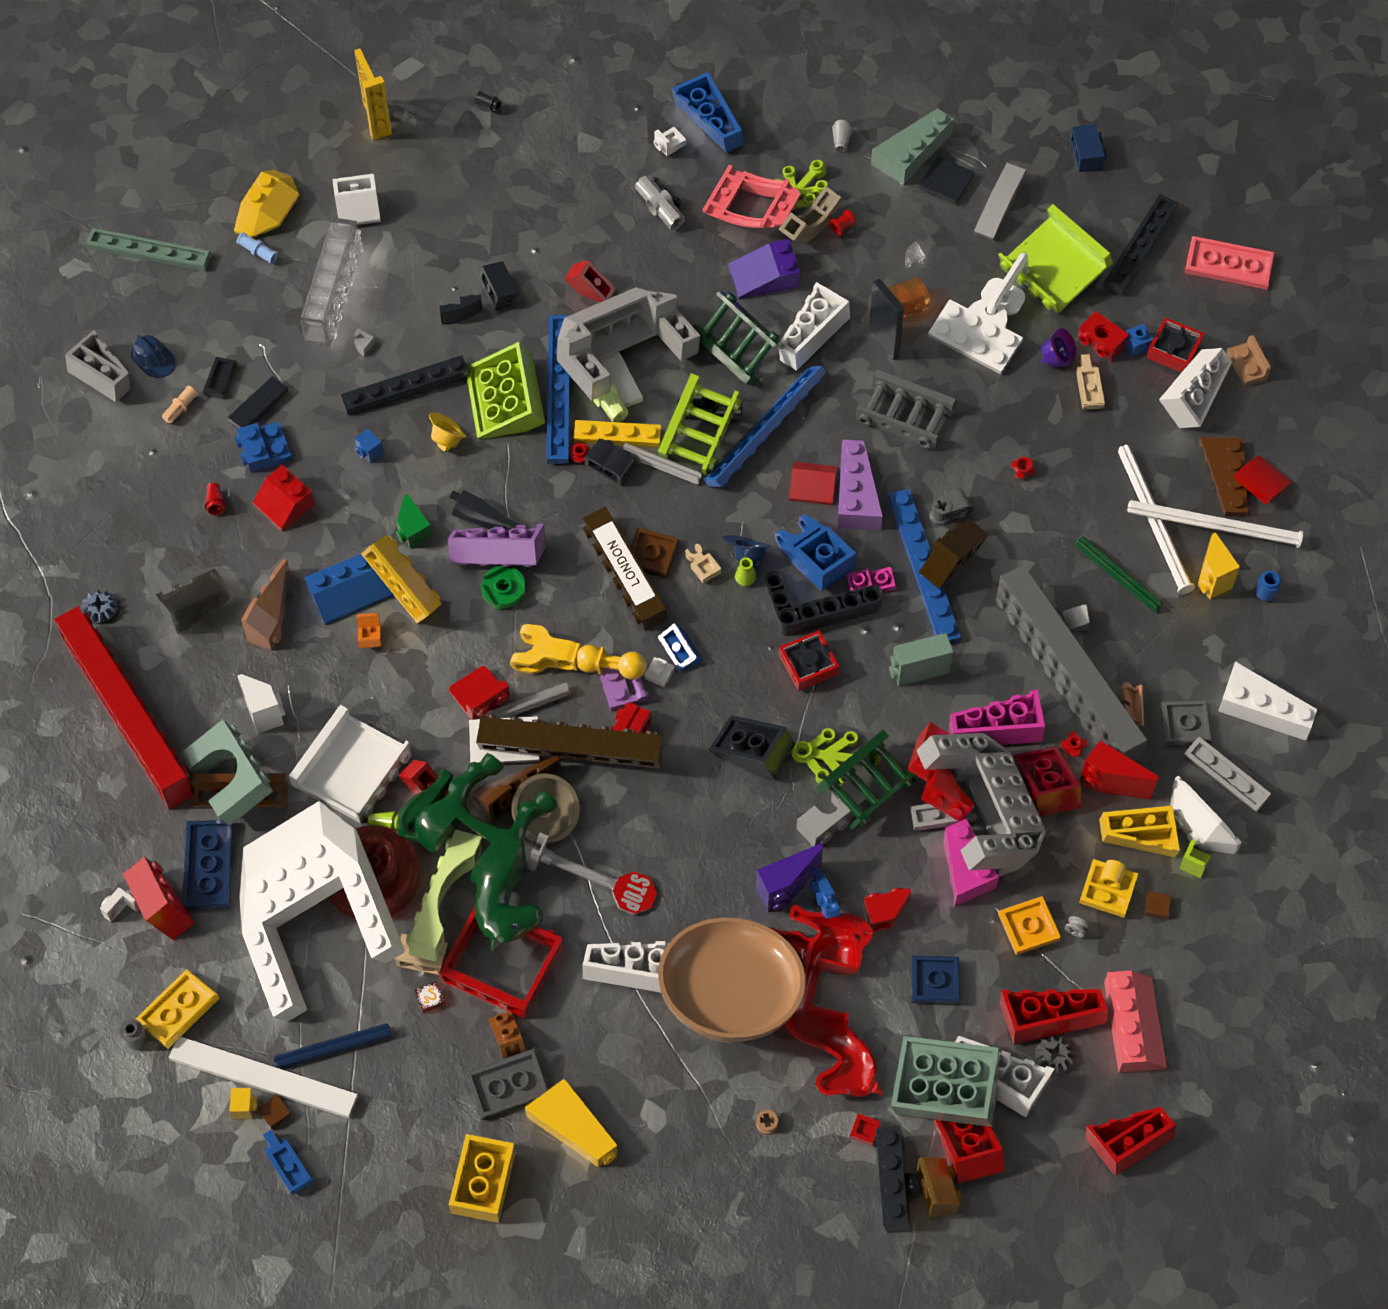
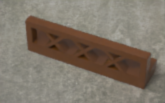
M266 773L271 780L268 784L272 790L282 791V801H271L266 796L264 798L266 801L261 800L253 808H287L288 780L286 773ZM193 774L192 783L195 788L194 809H213L209 801L200 802V793L211 792L215 796L216 792H220L231 783L236 774Z

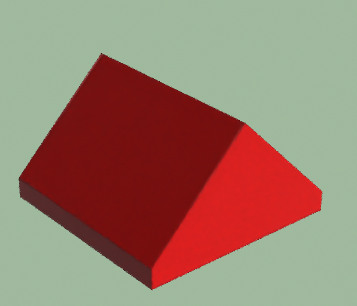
M794 462L789 501L833 505L837 466Z

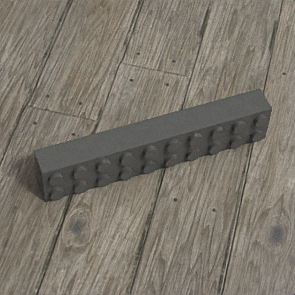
M1021 565L1001 575L996 597L998 606L1001 609L1004 608L1010 623L1013 626L1016 625L1022 640L1032 648V654L1035 659L1040 660L1043 664L1046 675L1049 678L1052 677L1058 692L1068 700L1071 711L1077 713L1083 728L1086 731L1089 730L1093 736L1095 745L1101 740L1136 763L1139 762L1142 758L1147 739L1025 566Z

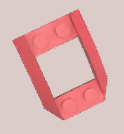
M728 165L702 212L738 226L752 228L781 227L789 214L792 213L800 198L799 191L793 188L789 182L790 180L787 178L785 181L766 179L743 171V173L732 169L733 166ZM740 189L761 196L774 197L763 218H751L728 211Z

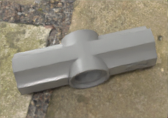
M650 176L639 178V181L635 184V189L646 200L650 212L654 216L658 215L670 230L680 228L685 222V217L674 205L671 195L666 190L662 191Z

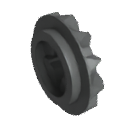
M1052 1035L1049 1038H1043L1037 1045L1035 1057L1039 1066L1054 1068L1053 1074L1065 1072L1071 1067L1074 1060V1051L1071 1043L1066 1042L1063 1037L1058 1038ZM1059 1047L1058 1050L1059 1055L1061 1057L1057 1056L1056 1059H1054L1053 1062H1051L1052 1054L1049 1051L1053 1052L1054 1049Z

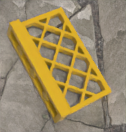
M356 49L354 51L362 100L367 110L370 135L373 140L392 134L385 82L382 76L374 78L361 49Z

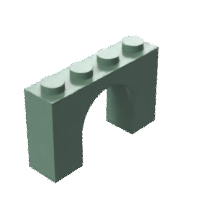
M221 720L182 751L180 755L188 768L195 774H207L224 760L231 758L237 760V772L234 779L228 786L209 800L217 816L230 826L273 792L268 784L271 781L264 771H260L258 768L261 766L260 762L254 755H250V746L244 739H240V730L233 723L229 725L226 721Z

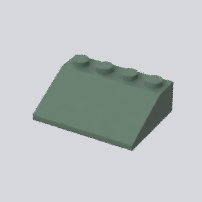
M903 1036L891 1103L892 1109L897 1115L992 1127L996 1105L1000 1049L997 1047Z

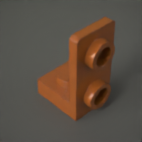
M511 1011L489 1018L502 1060L526 1051L522 1036Z

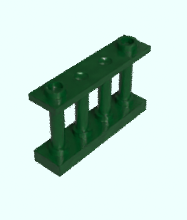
M718 291L716 295L723 301L706 325H693L692 327L700 335V342L746 385L756 386L760 379L755 375V369L772 347L784 349L785 345L780 342L781 337L778 334L768 331L737 302L738 298L734 294ZM730 307L737 313V316L720 339H716L712 335V330ZM745 321L752 328L735 351L730 352L726 348V343L741 323ZM757 334L761 335L766 342L748 365H744L740 361L742 354Z
M884 730L880 731L815 787L821 795L826 790L833 791L855 815L857 819L849 826L851 829H854L858 824L863 827L872 819L870 814L901 787L904 786L907 789L916 781L914 778L915 774L912 772L908 774L884 748L886 745L883 742L889 737ZM870 753L878 754L901 779L897 785L893 787L870 761ZM857 764L860 767L863 766L886 791L883 797L878 799L855 773L854 767ZM842 777L848 778L872 806L864 812L840 786L841 782L839 779Z

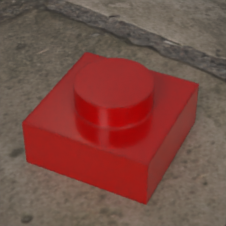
M858 1113L849 1138L873 1146L876 1138V1128L880 1127L881 1121Z

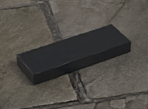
M272 376L228 416V421L237 428L254 424L289 392L288 387Z

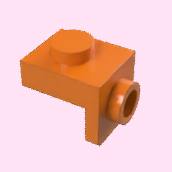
M379 613L358 614V647L374 648L381 646Z

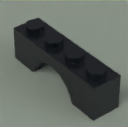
M900 1126L876 1128L883 1226L887 1233L911 1231L910 1206L905 1181L906 1156L904 1134Z

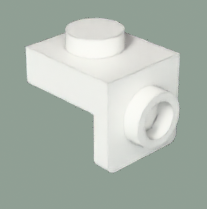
M675 127L663 134L659 130L654 132V145L666 156L686 145V139Z
M118 887L111 896H107L104 899L100 910L104 918L112 922L126 905L136 912L140 908L130 890L125 892Z

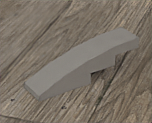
M1010 163L1005 165L974 230L975 234L994 241L1008 209L1012 206L1026 169Z

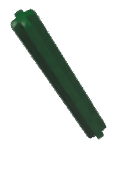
M1080 536L1075 541V547L1150 610L1157 612L1162 607V601L1084 536Z

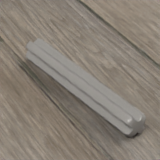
M625 443L622 448L623 451L631 452L635 460L694 484H699L702 479V473L629 443Z
M562 683L493 709L485 717L487 715H497L501 718H510L569 696L571 691L567 683Z

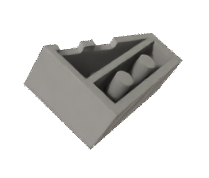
M95 330L65 354L67 372L113 401L117 402L130 390L128 371L116 356L110 353L108 346L102 343Z

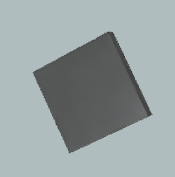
M1207 700L1161 702L1166 746L1192 745L1198 737H1201L1208 744L1212 743Z

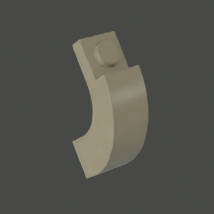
M825 186L807 211L798 216L790 213L779 230L798 244L807 243L828 226L829 221L833 219L832 214L843 201V198Z

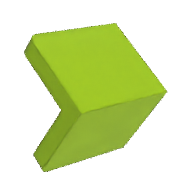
M1192 839L1179 869L1201 878L1211 855L1195 849L1196 841Z

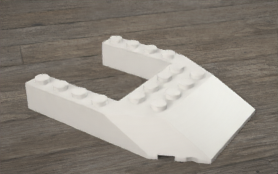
M320 801L243 847L240 887L242 934L272 1015L285 1021L292 1020L307 1011L276 928L340 889H345L371 958L386 964L405 952L357 830L343 821L341 817Z

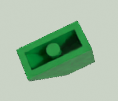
M408 494L404 495L396 521L398 528L396 534L402 543L405 542L409 548H412L431 537L432 531L430 523Z

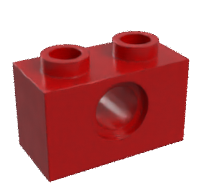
M1095 311L1080 326L1077 338L1082 344L1096 351L1100 357L1106 358L1111 362L1126 347L1129 334Z

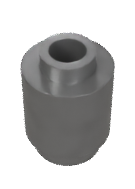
M128 1019L121 1024L119 1035L127 1048L136 1050L145 1045L147 1034L140 1021Z

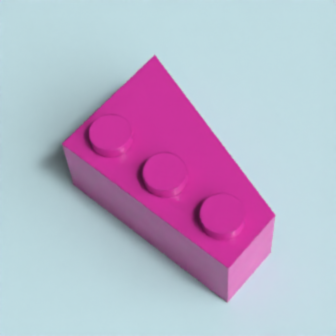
M967 819L946 827L943 839L955 906L996 889L999 879L995 869L969 871L960 850L976 835Z

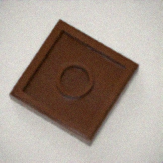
M637 528L630 548L645 573L667 578L679 544V538Z

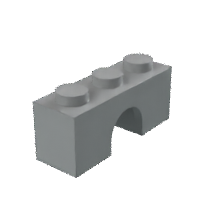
M847 779L840 786L865 812L867 809V799ZM833 791L831 802L837 807V811L825 814L814 805L797 819V830L812 846L827 843L834 832L846 828L850 820L855 817Z

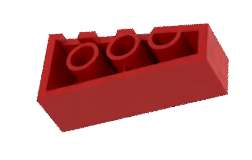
M1046 989V992H1032V990L1010 992V990H1001L1000 1006L1013 1045L1106 1024L1108 1008L1101 989H1069L1068 992H1056V989Z

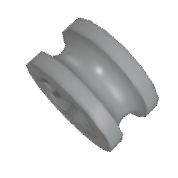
M1076 916L1069 917V923L1066 924L1065 930L1072 936L1083 938L1085 935L1084 930H1087L1089 927L1088 923Z

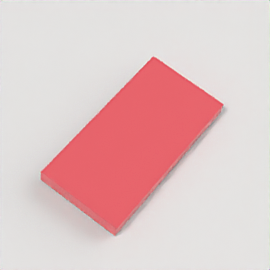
M1192 236L1185 273L1267 290L1275 252Z

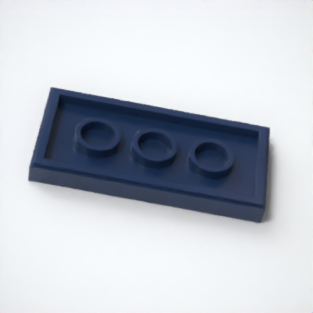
M223 820L186 821L182 904L186 910L230 908L234 823L229 826Z

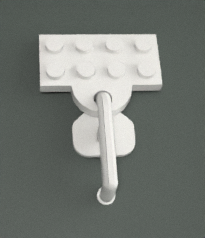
M1025 252L1019 255L1004 280L1000 278L989 280L981 292L982 299L974 302L969 308L949 300L928 332V337L1002 375L1023 341V337L1006 329L1007 316L1018 313L1025 302V293L1013 284L1021 271L1025 275L1029 273L1028 255Z

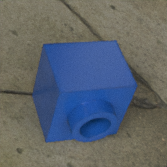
M1144 323L1125 330L1129 334L1126 346L1132 356L1149 349L1153 337Z
M369 429L355 437V451L362 459L365 457L371 463L384 454L382 442Z

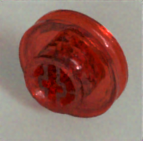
M378 825L355 828L392 917L402 911L412 901L418 890L420 867L416 852L407 839L401 838L394 829ZM344 888L329 896L332 904L341 913L356 919Z

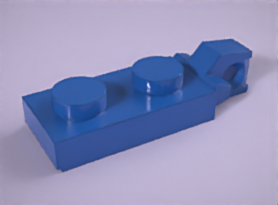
M822 869L812 870L813 880H810V888L812 894H816L817 903L822 908V914L826 919L836 916L840 917V908L835 900V893Z
M272 1130L263 1134L265 1141L269 1145V1147L264 1149L266 1155L290 1194L293 1196L312 1184L311 1177L289 1142L284 1138L278 1141Z

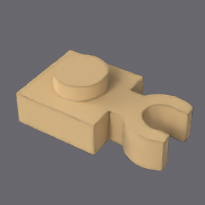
M695 544L696 554L690 553L688 549L685 550L686 558L692 562L691 569L703 584L721 574V567L710 553L703 556L702 547L699 544Z

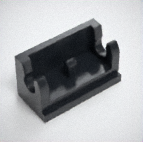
M504 262L483 265L479 279L494 310L513 305L515 302L510 298L517 297L519 292Z

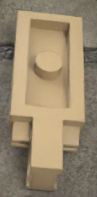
M1090 354L1081 355L1080 367L1076 368V376L1082 410L1104 408L1105 402L1099 368L1096 365H1091Z

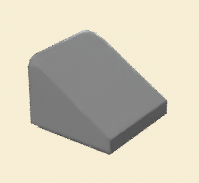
M1087 605L1063 611L1064 623L1070 632L1088 631L1089 616Z

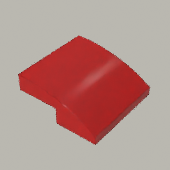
M1260 455L1245 464L1233 477L1266 505L1276 496L1279 497L1292 484V481Z

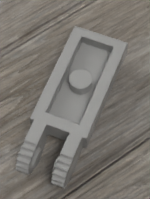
M930 804L910 807L914 831L946 827L959 822ZM969 813L964 819H967L968 823H973L977 821V815Z

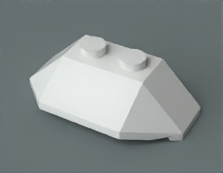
M1177 776L1171 788V806H1173L1176 828L1182 829L1190 842L1192 839L1195 840V846L1197 845L1201 851L1237 853L1242 843L1239 838L1233 834L1230 828L1199 795Z

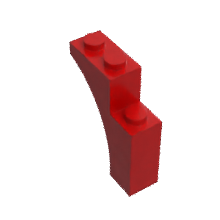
M929 722L918 736L908 771L927 781L922 796L923 801L960 822L973 809L974 802L961 790L950 769L925 770L917 753V749L931 735H949L945 730Z

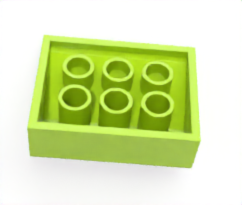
M520 342L467 366L470 375L467 376L477 438L479 440L527 432L545 423L533 355Z

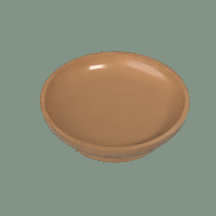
M740 918L709 919L687 927L678 933L667 945L661 956L658 969L661 994L673 1015L696 1033L720 1042L736 1043L750 1041L778 1030L794 1015L805 990L804 968L798 954L789 942L777 932L762 924Z

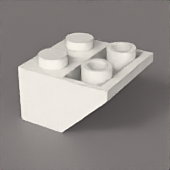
M374 174L332 179L340 227L381 222Z

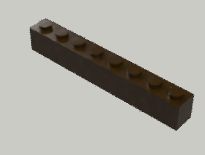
M497 715L480 716L476 740L480 750L546 757L558 756L565 759L660 768L664 745L662 735L654 731H646L644 734L636 733L633 729L616 731L607 726L596 729L586 724H578L577 726H568L565 722L548 724L539 719L529 722L523 721V719L518 717L501 719Z

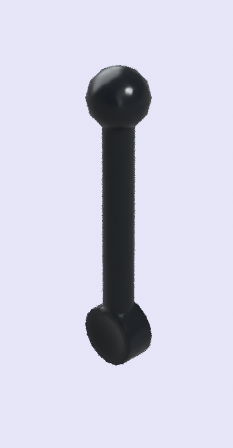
M658 177L652 178L662 190H666L671 195L677 207L682 204L679 198H676L660 183Z

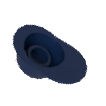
M138 335L130 352L133 362L150 377L161 378L169 375L175 366V358L172 353L153 336L146 335L140 337Z
M726 535L722 538L723 541L733 545L736 560L740 562L742 558H750L753 561V566L756 568L760 567L766 548L771 546L770 544L760 543L750 538L736 535Z

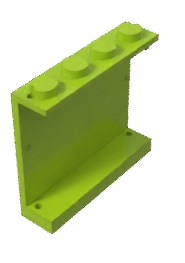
M1052 204L1047 209L1049 218L1008 256H1004L1002 253H999L998 256L1001 261V268L1008 273L1019 255L1025 252L1028 255L1029 273L1025 275L1021 271L1016 281L1020 285L1025 284L1033 297L1042 299L1043 305L1048 310L1053 309L1058 314L1113 264L1111 254Z

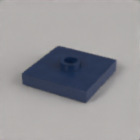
M912 956V1003L960 1004L959 957Z

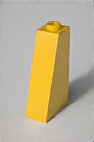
M565 1079L525 1107L526 1116L531 1121L595 1166L608 1165L616 1158L618 1153L617 1144Z

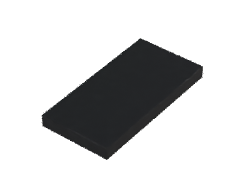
M877 279L873 282L869 332L894 360L900 354L905 307L883 281Z

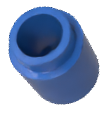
M1267 571L1260 575L1255 588L1256 596L1259 599L1272 601L1276 598L1281 586V579L1276 572Z

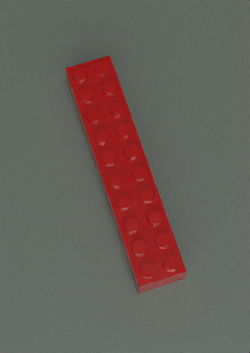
M77 606L56 617L54 621L63 642L168 809L170 810L193 797L191 791L193 783L189 778L190 775L186 767L178 761V755L173 747H169L165 734L157 728L154 717L145 709L146 705L140 695H136L132 682L124 676V671L119 662H115L114 655L109 646H105L99 630L97 628L94 629L93 622L88 613H82Z

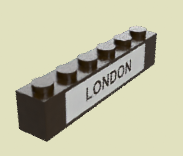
M605 506L584 517L585 526L582 527V530L587 539L592 538L594 542L592 547L596 555L603 557L602 565L607 573H612L614 578L611 580L617 591L622 590L624 595L621 597L626 607L631 606L634 612L631 614L637 625L641 624L644 630H647L668 619L666 608L607 507Z

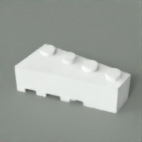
M1223 348L1200 350L1159 399L1179 428L1201 427L1232 364Z

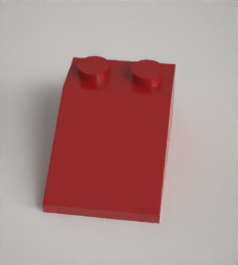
M1101 740L1086 758L1080 781L1087 788L1094 789L1099 793L1151 800L1159 776Z
M934 1120L948 1164L953 1168L957 1184L1004 1171L1003 1149L992 1127Z

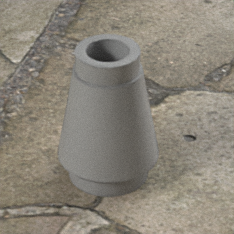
M838 120L832 127L835 150L838 152L847 151L852 127L850 122L846 120Z

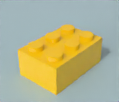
M466 1134L449 1201L451 1214L499 1223L516 1154L514 1143Z

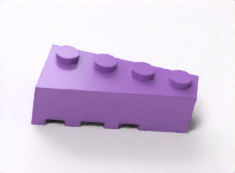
M842 440L837 528L881 530L882 512L865 443L859 440Z

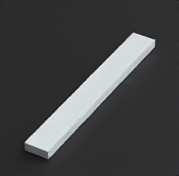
M180 1037L175 1042L169 1055L170 1061L348 1119L358 1098V1095L183 1037Z

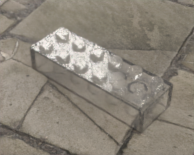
M332 217L300 319L306 344L330 347L332 339H336V326L342 320V307L347 304L348 299L347 290L352 287L353 271L356 272L358 267L357 257L363 251V242H360L361 230H358L357 221Z

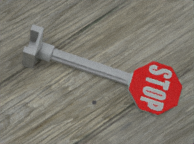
M541 832L539 833L526 869L535 872L540 862L548 865L553 864L612 889V895L618 908L624 912L637 915L651 909L657 892L650 877L634 871L615 880L546 849L549 836Z

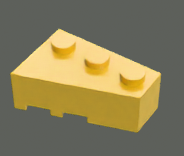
M1173 806L1103 812L1099 819L1102 842L1174 858L1180 851Z

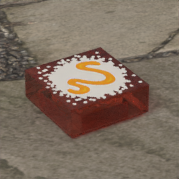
M437 981L414 989L423 1013L445 1005Z

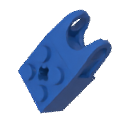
M803 514L798 517V524L803 533L793 535L787 531L779 530L775 533V538L778 546L792 564L822 592L855 569L856 552L828 526L824 527L812 517Z

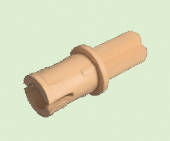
M187 386L178 398H174L172 405L162 415L165 422L173 423L182 412H186L187 406L198 396L197 391L191 386Z

